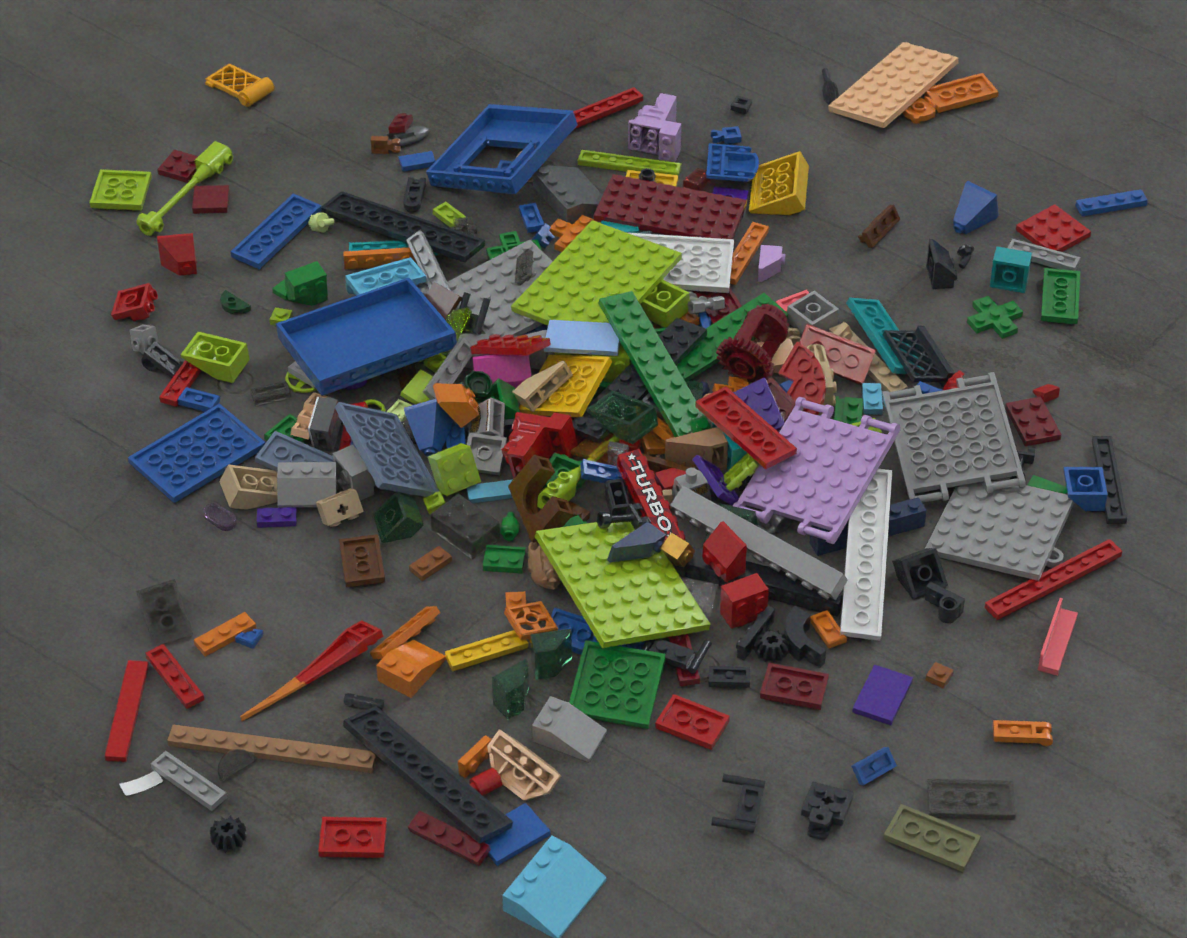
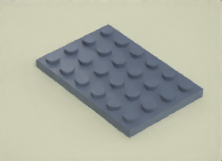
M342 402L337 403L335 409L339 418L346 427V431L353 440V444L359 451L360 457L365 462L378 488L423 497L439 491L397 414Z

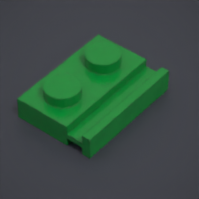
M836 396L834 420L847 424L860 422L862 419L863 398L845 397V399H839V396Z
M486 545L483 571L522 574L526 554L525 547Z

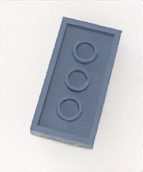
M274 431L256 455L255 462L277 471L278 462H333V456Z

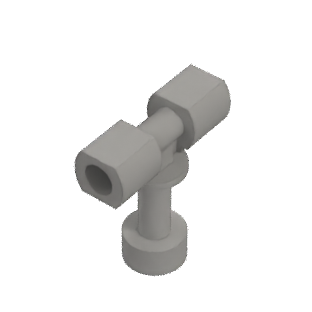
M687 291L690 295V301L688 302L690 314L702 313L708 308L711 311L725 308V299L722 296L708 299L704 296L698 298L695 293Z

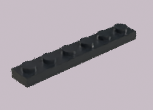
M1093 436L1092 446L1096 467L1103 468L1108 494L1104 510L1107 524H1127V513L1112 436Z

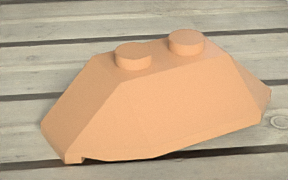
M500 729L487 746L488 753L490 754L491 768L493 767L499 773L502 784L524 801L549 794L561 777L552 766Z

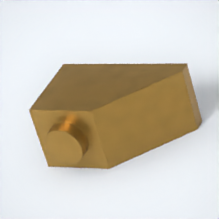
M670 533L660 547L671 563L680 567H684L687 562L691 561L695 550L688 542L673 533Z

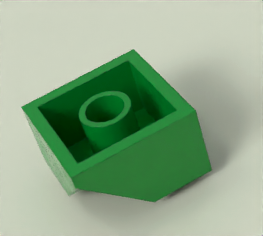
M318 261L284 273L288 301L313 306L328 300L327 274Z

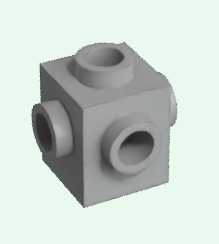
M140 325L129 330L133 351L144 354L155 341L158 343L155 326Z

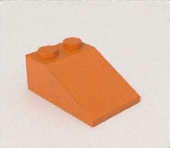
M412 640L388 652L376 665L378 682L412 698L444 663L446 657Z

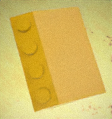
M800 151L759 165L758 172L752 179L750 213L791 215L805 210L809 165Z

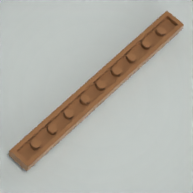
M180 725L172 726L167 740L168 746L366 773H373L377 759L376 754L367 750Z

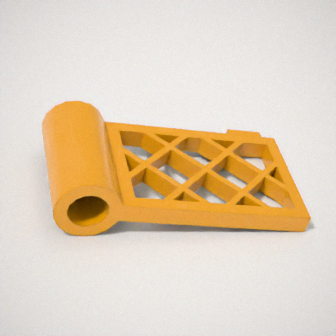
M232 64L226 65L205 78L207 86L216 87L239 98L240 103L246 107L253 105L275 90L273 82L268 77L261 79Z

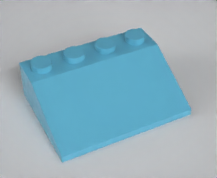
M551 836L502 895L503 911L552 938H561L605 883L607 877L571 845Z

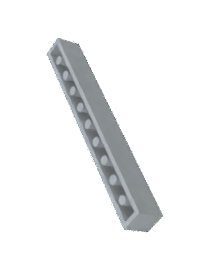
M682 486L671 503V507L675 510V515L682 519L687 517L690 519L689 522L698 528L700 526L705 527V531L710 535L719 523L724 521L747 545L746 554L750 552L753 554V558L761 563L764 561L768 562L769 567L777 572L780 570L786 572L785 576L793 581L796 579L802 581L801 584L807 589L812 590L814 588L818 590V594L825 599L831 597L836 600L848 581L843 573L685 486Z

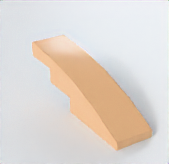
M313 392L305 401L303 410L298 415L297 422L292 427L290 435L309 440L308 426L317 397L326 398L329 396H321V394Z

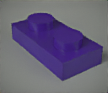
M296 507L257 508V528L296 526Z

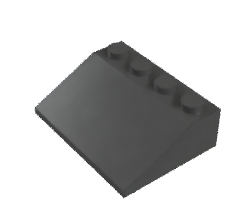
M547 165L539 168L533 174V188L562 220L572 224L581 215L587 217L594 215L603 195L578 167Z

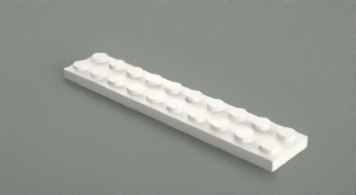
M878 469L848 520L844 573L848 581L843 588L840 635L879 641L881 639L892 470Z

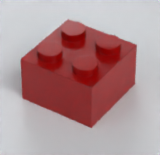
M758 573L721 586L720 613L731 629L755 621L758 614L763 612L768 606V588Z

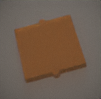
M586 440L570 450V453L594 460L613 448L615 443L603 440L601 443Z

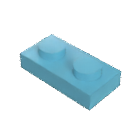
M862 383L863 414L882 415L881 383Z

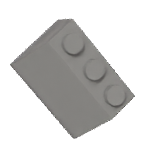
M278 462V507H317V501L337 494L336 462Z

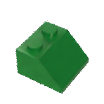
M499 378L493 383L492 390L486 397L476 398L478 404L489 398L505 403L504 420L515 419L516 412H520L518 400L513 394L515 387Z

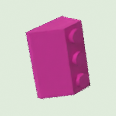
M529 355L473 357V371H483L488 374L492 384L499 378L516 389L524 380L531 377Z

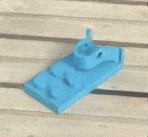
M410 257L345 275L346 291L350 294L359 295L408 277L415 285H418L419 283L426 282V275Z

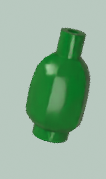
M513 512L507 513L500 526V533L507 541H512L519 532V522Z

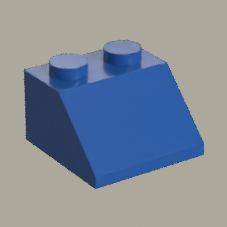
M1064 467L1063 471L1068 498L1073 500L1084 511H1104L1108 494L1103 468Z

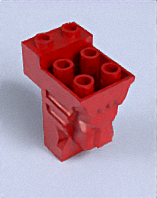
M516 412L509 442L501 450L503 457L510 465L513 479L533 455L550 459L555 452L570 457L578 445L571 415L553 413L551 417Z

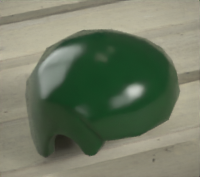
M472 371L469 375H466L464 387L466 389L470 388L475 394V398L486 397L491 392L493 384L488 374L483 371Z

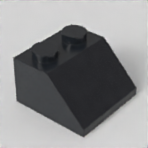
M929 239L926 267L932 289L954 288V281H957L954 259L950 258L947 249L934 239Z
M926 548L892 561L899 582L912 599L924 595L929 582L942 588L948 586L936 548Z

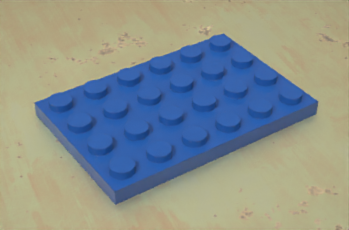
M219 403L129 456L128 462L175 503L222 475L228 465L237 466L258 453L266 442Z

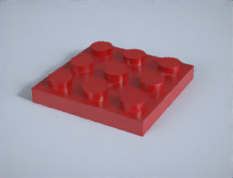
M1055 204L1016 225V231L1033 244L1063 252L1091 236V231Z

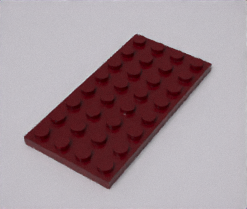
M613 174L594 213V221H607L635 226L640 230L672 236L733 239L747 206V200Z

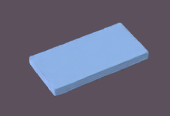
M549 320L546 338H550L551 345L544 348V352L618 356L620 341L610 323Z

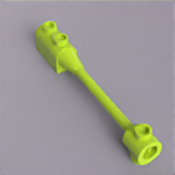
M214 141L195 159L196 172L194 176L157 213L151 211L148 214L141 213L138 216L136 224L141 232L148 236H151L155 231L161 232L164 227L162 217L197 183L212 177L215 173L221 174L225 163L229 165L232 163L233 155L231 149L224 144Z
M624 416L622 422L613 430L614 436L587 460L596 462L616 443L620 442L622 432L637 433L640 429L637 420L631 416ZM580 466L568 472H560L557 479L549 482L547 487L538 496L537 507L542 509L552 496L567 501L571 500L575 496L576 484L581 478Z

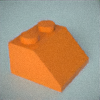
M435 383L433 385L438 404L461 428L479 415L478 403L475 401V394L470 388L466 389L462 384Z

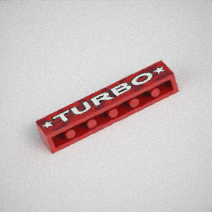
M640 449L619 454L617 468L625 481L634 503H640L644 509L640 510L642 513L641 517H649L651 524L666 534L664 542L670 533L685 541L684 532L679 530L677 518L671 514L669 502L664 499L662 488L660 485H657L653 470L649 469L646 456L642 455Z

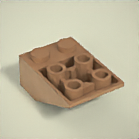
M718 427L666 439L665 460H670L680 465L686 462V466L690 468L694 464L695 469L699 470L692 460L696 455H699L719 467L720 470L727 469L728 441L722 430Z

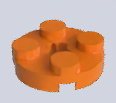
M925 96L924 99L918 98L902 113L913 123L919 124L921 121L935 117L936 104L931 98Z

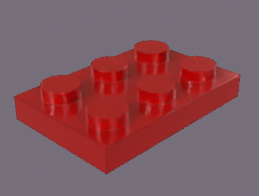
M673 694L655 722V728L712 750L728 725L730 716Z
M322 817L318 850L319 857L384 858L387 818Z

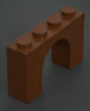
M533 455L508 485V488L531 542L539 544L535 538L536 531L563 527L573 516V512L567 500L554 496L538 511L539 493L555 471L548 458Z

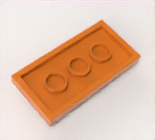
M983 73L932 86L924 95L935 102V109L940 113L998 97V91Z

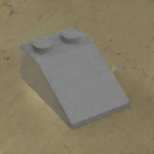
M552 696L549 697L532 725L533 742L590 762L607 733V729L576 707Z

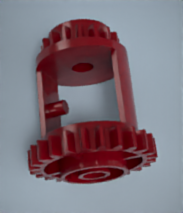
M770 304L757 305L756 308L750 310L733 339L731 337L724 339L716 352L718 356L716 358L720 360L719 364L724 365L722 369L728 370V375L733 374L734 377L747 379L748 384L764 377L766 381L769 380L775 370L773 368L774 363H771L772 358L781 343L788 336L789 323H787L788 319L785 313L778 307ZM754 336L758 340L764 342V344L761 347L757 343L751 341V338Z

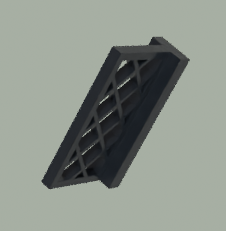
M917 326L916 331L884 330V338L912 382H939L944 387L948 379L955 374L925 326Z

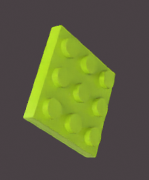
M100 169L89 202L90 208L142 210L152 178L151 172Z

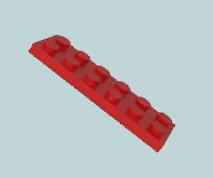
M727 387L695 401V407L763 468L768 469L797 454V448Z

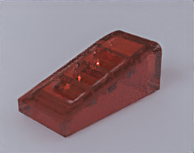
M695 169L684 179L683 188L702 191L710 180L706 179L707 170Z

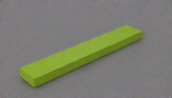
M581 150L578 158V165L625 172L627 170L641 171L649 168L654 173L678 175L679 177L681 171V163Z

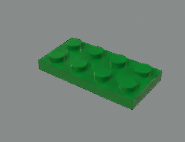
M1044 268L1041 321L1067 324L1078 323L1080 271Z

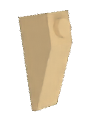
M561 361L524 380L513 391V394L522 406L533 412L573 374L567 364Z

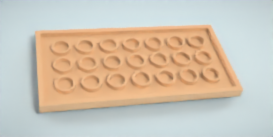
M903 42L828 106L829 112L885 128L959 63L958 57Z

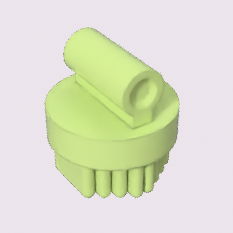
M316 213L311 215L308 223L312 231L326 232L329 226L334 225L335 221L333 218L329 219L326 213Z

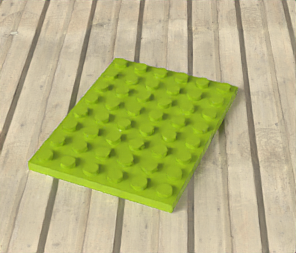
M592 220L511 305V310L545 325L549 324V320L609 323L598 304L600 298L633 291L638 302L641 304L682 259V253Z
M597 522L536 531V540L602 648L709 630L710 622L668 557L662 551L656 552L647 558L611 563L607 561L612 545L635 530L631 522L611 523L608 528H600Z

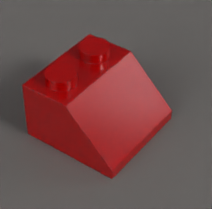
M722 521L703 544L702 558L706 564H709L714 569L717 576L728 582L745 573L747 545Z

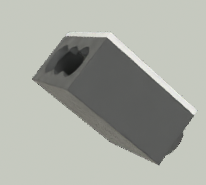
M317 397L308 426L313 448L327 451L334 450L342 422L335 409L338 403L337 399L331 397Z

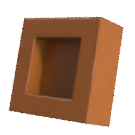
M935 662L926 674L925 681L944 689L952 678L954 670Z

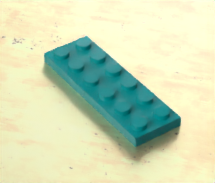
M849 298L846 304L882 356V359L888 365L890 371L895 374H907L883 336L884 330L899 329L880 301Z

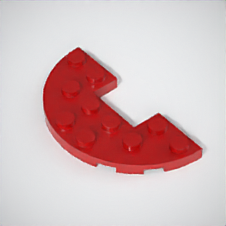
M796 342L779 371L781 377L793 381L787 394L795 402L798 397H803L806 401L823 405L826 394V379L823 368L815 355L806 346ZM807 408L803 409L804 412H808L815 415L819 414V412L814 410H810Z

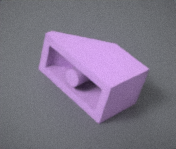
M761 245L758 282H763L781 272V264L785 265V254H782V246Z

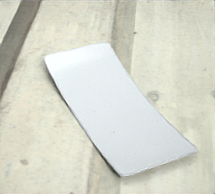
M153 771L141 778L121 783L120 787L125 795H132L152 788L163 782L157 772Z

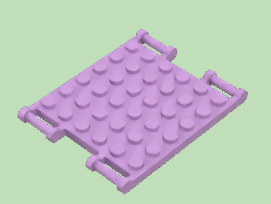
M798 397L795 407L779 432L797 448V454L768 469L759 465L738 502L733 504L732 513L753 517L766 524L770 521L773 514L801 522L797 529L798 534H808L824 539L827 543L834 544L899 434L900 425L875 420L868 415L862 417L859 427L830 419L834 412L832 405L826 404L824 406L806 401L803 397ZM807 408L810 410L821 412L823 414L821 416H818L815 414L804 412L803 409ZM871 426L889 431V433L886 435L868 430V428ZM748 505V506H751V507H754V508H757V509H761V510H764V511H762V512L756 511V510L747 508V507H745V506ZM811 526H817L830 531L825 532L819 529L812 528Z

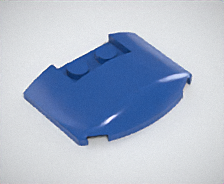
M709 143L706 179L749 182L758 172V156L756 153H750L752 148L748 146Z

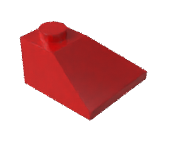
M193 233L157 236L161 266L179 276L197 274Z

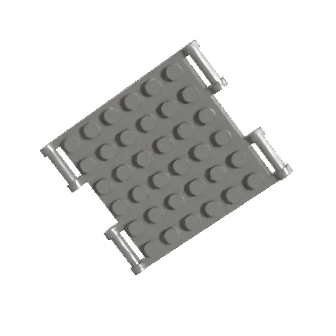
M994 372L967 379L957 378L958 388L922 394L920 385L893 392L882 391L889 423L900 425V431L894 443L909 500L919 497L922 503L941 499L946 501L949 500L948 487L983 481L987 493L1019 486V488L1026 487L1024 474ZM1017 476V479L991 482L994 479ZM940 489L941 491L937 493L915 496L914 494Z

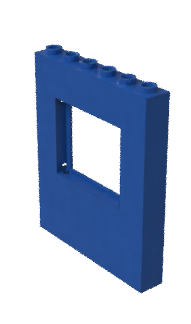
M489 104L426 171L430 185L516 194L577 126L574 112L572 110ZM485 146L524 149L507 169L468 166Z

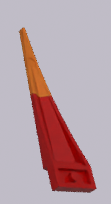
M362 620L345 629L327 649L297 676L271 696L240 716L241 721L367 651V646L377 643L380 638L384 637L382 630Z

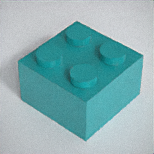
M996 247L990 287L1025 293L1029 280L1032 252Z

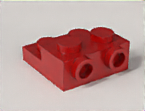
M150 283L118 291L111 316L114 320L130 316L133 321L150 317V313L154 312L155 309L154 300L158 299L157 291L153 289Z

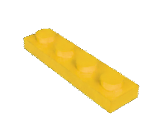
M512 630L445 651V657L451 670L456 671L528 648V641H520L516 632Z

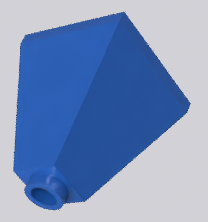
M967 181L953 219V229L957 233L967 234L997 219L999 216L997 195Z
M437 399L404 407V413L419 450L426 457L440 452L454 420L438 404Z

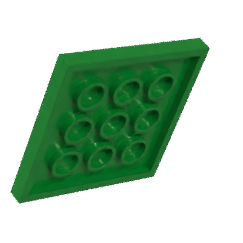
M585 640L569 703L591 719L649 729L666 654L622 646L602 648L598 642Z

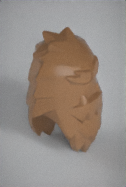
M531 542L528 547V570L531 573V578L536 585L554 590L561 583V579L541 546H538L536 542Z

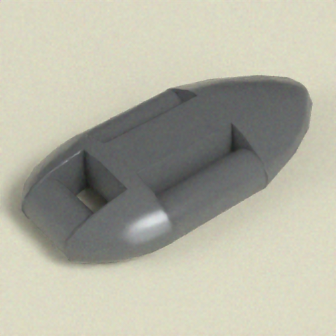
M409 126L406 132L390 134L388 132L384 136H388V140L392 138L400 139V145L395 146H405L422 140L428 135L430 129L424 126Z

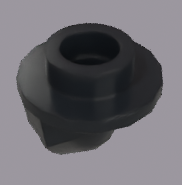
M964 244L957 250V254L963 258L959 263V267L962 269L966 267L974 251V247L969 244Z

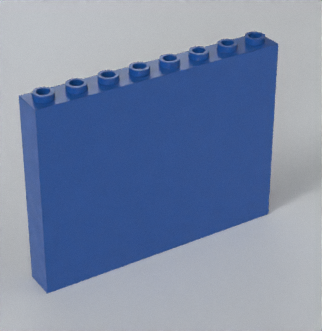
M409 277L276 323L278 339L321 396L451 350L457 343L456 332Z

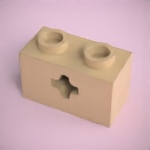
M352 488L316 502L323 524L330 525V527L341 524V520L346 518L348 520L359 517V513L364 512L357 490ZM339 505L343 506V508H341V512L337 511L338 509H340Z

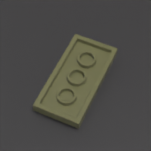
M903 804L900 805L883 837L885 841L961 872H964L981 839L980 835Z

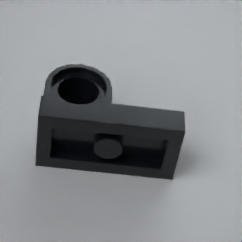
M156 341L144 352L141 359L142 365L147 370L155 371L159 368L171 378H173L183 364L182 361Z
M929 582L926 586L925 600L939 607V620L943 623H953L964 611L965 598L932 582Z

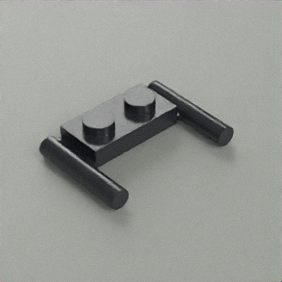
M464 292L454 327L481 335L491 299L483 298L479 315L466 312L471 294Z
M662 639L647 640L641 650L666 654L665 663L695 674L712 643L710 640H705L698 653L694 654V650Z
M723 774L722 782L742 785L735 819L729 820L712 817L711 825L754 833L766 781Z

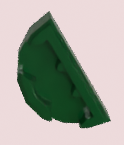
M227 290L221 294V306L226 312L231 314L243 312L244 314L251 311V305Z

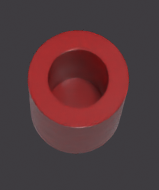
M493 767L469 780V785L482 796L502 786L501 777Z

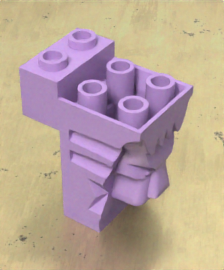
M660 93L655 106L644 105L639 110L638 116L633 120H629L628 149L659 155V160L676 161L681 151V123H676L677 96Z

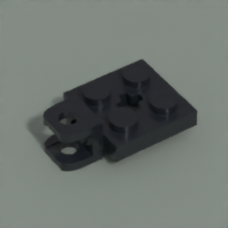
M812 781L801 809V816L809 817L808 836L825 840L830 833L832 824L843 826L854 792ZM815 830H821L822 832L817 833Z

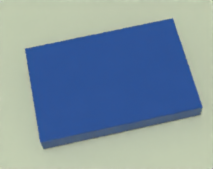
M526 803L505 814L513 821L511 829L484 842L490 845L491 850L488 856L497 866L550 836V830Z

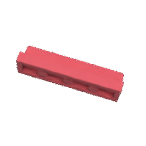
M1059 598L1038 665V671L1057 676L1078 615L1077 612L1061 608L1063 598Z

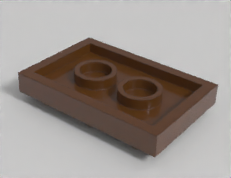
M378 534L339 539L346 587L385 582Z

